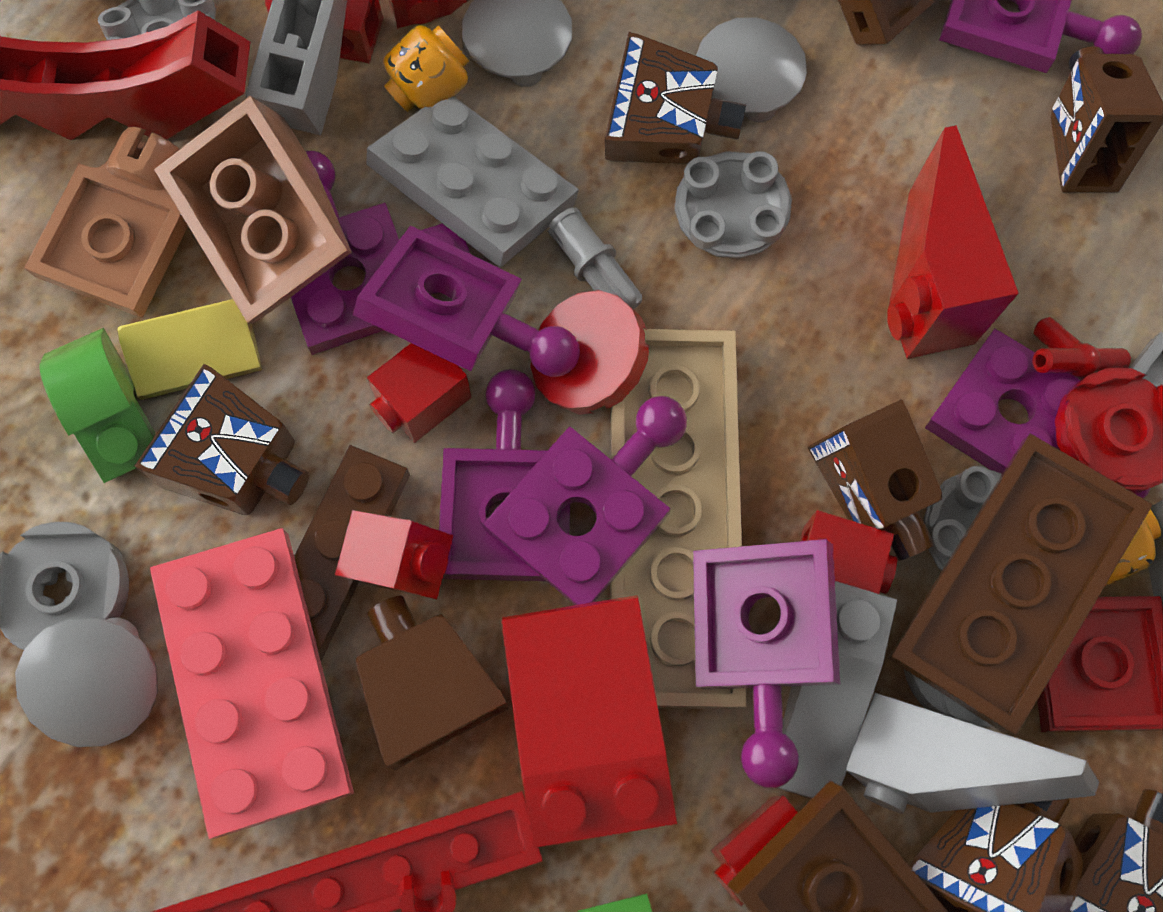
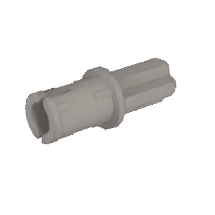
M578 208L566 209L549 224L550 229L548 233L556 240L574 264V275L578 280L587 281L594 291L600 290L618 295L633 309L642 302V294L614 259L616 256L614 247L611 244H604Z

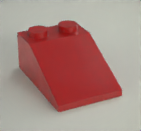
M957 125L944 128L909 191L887 310L889 330L895 340H901L907 359L975 345L1019 294Z
M638 595L502 617L520 767L534 848L677 824Z

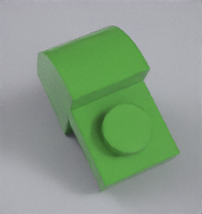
M101 328L45 353L40 361L39 369L51 405L67 435H75L103 483L136 469L134 467L156 433L133 395L134 385L130 373L105 329Z

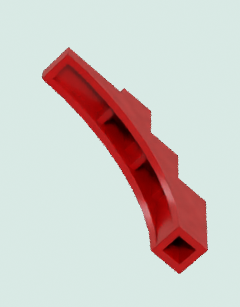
M199 10L167 27L128 38L93 42H43L0 36V125L12 116L17 115L62 137L73 140L107 117H110L128 127H138L146 130L144 135L148 137L153 132L168 139L245 93L251 42Z

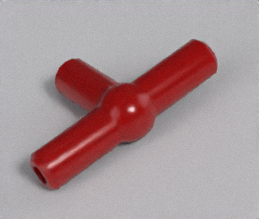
M1052 317L1043 318L1035 325L1034 335L1048 347L1038 349L1033 355L1032 364L1039 373H1070L1076 377H1086L1106 368H1128L1131 363L1130 353L1126 349L1096 348L1091 344L1082 343Z

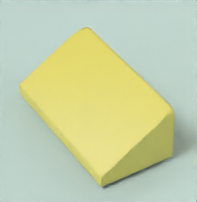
M233 299L117 328L123 355L137 397L140 400L187 389L203 364L212 367L226 379L262 370L253 324L247 323Z

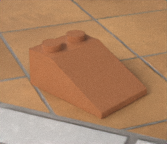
M252 96L247 97L154 169L247 323H256L352 253L318 173L285 118Z

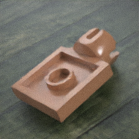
M128 127L121 134L108 161L100 167H89L81 163L77 165L24 269L36 278L143 318L188 225L154 171L156 167L179 151L180 148L153 132L147 142H140L146 130L138 127Z

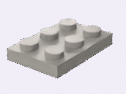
M454 96L447 100L439 101L432 107L422 108L367 147V166L500 268L545 231L557 215L566 209L572 208L575 205L579 191L578 188Z

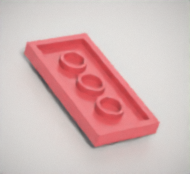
M283 528L150 567L208 838H220L354 794L288 533Z

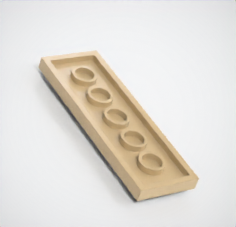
M644 329L645 342L649 345L646 367L635 388L622 402L611 407V459L631 436L637 432L635 422L637 412L641 405L650 398L667 396L678 401L686 412L687 428L683 437L674 445L664 448L655 447L654 451L632 475L635 480L670 507L671 510L667 518L610 583V599L638 595L658 708L743 710L747 707L746 688L702 689L696 687L693 551L742 547L736 331Z

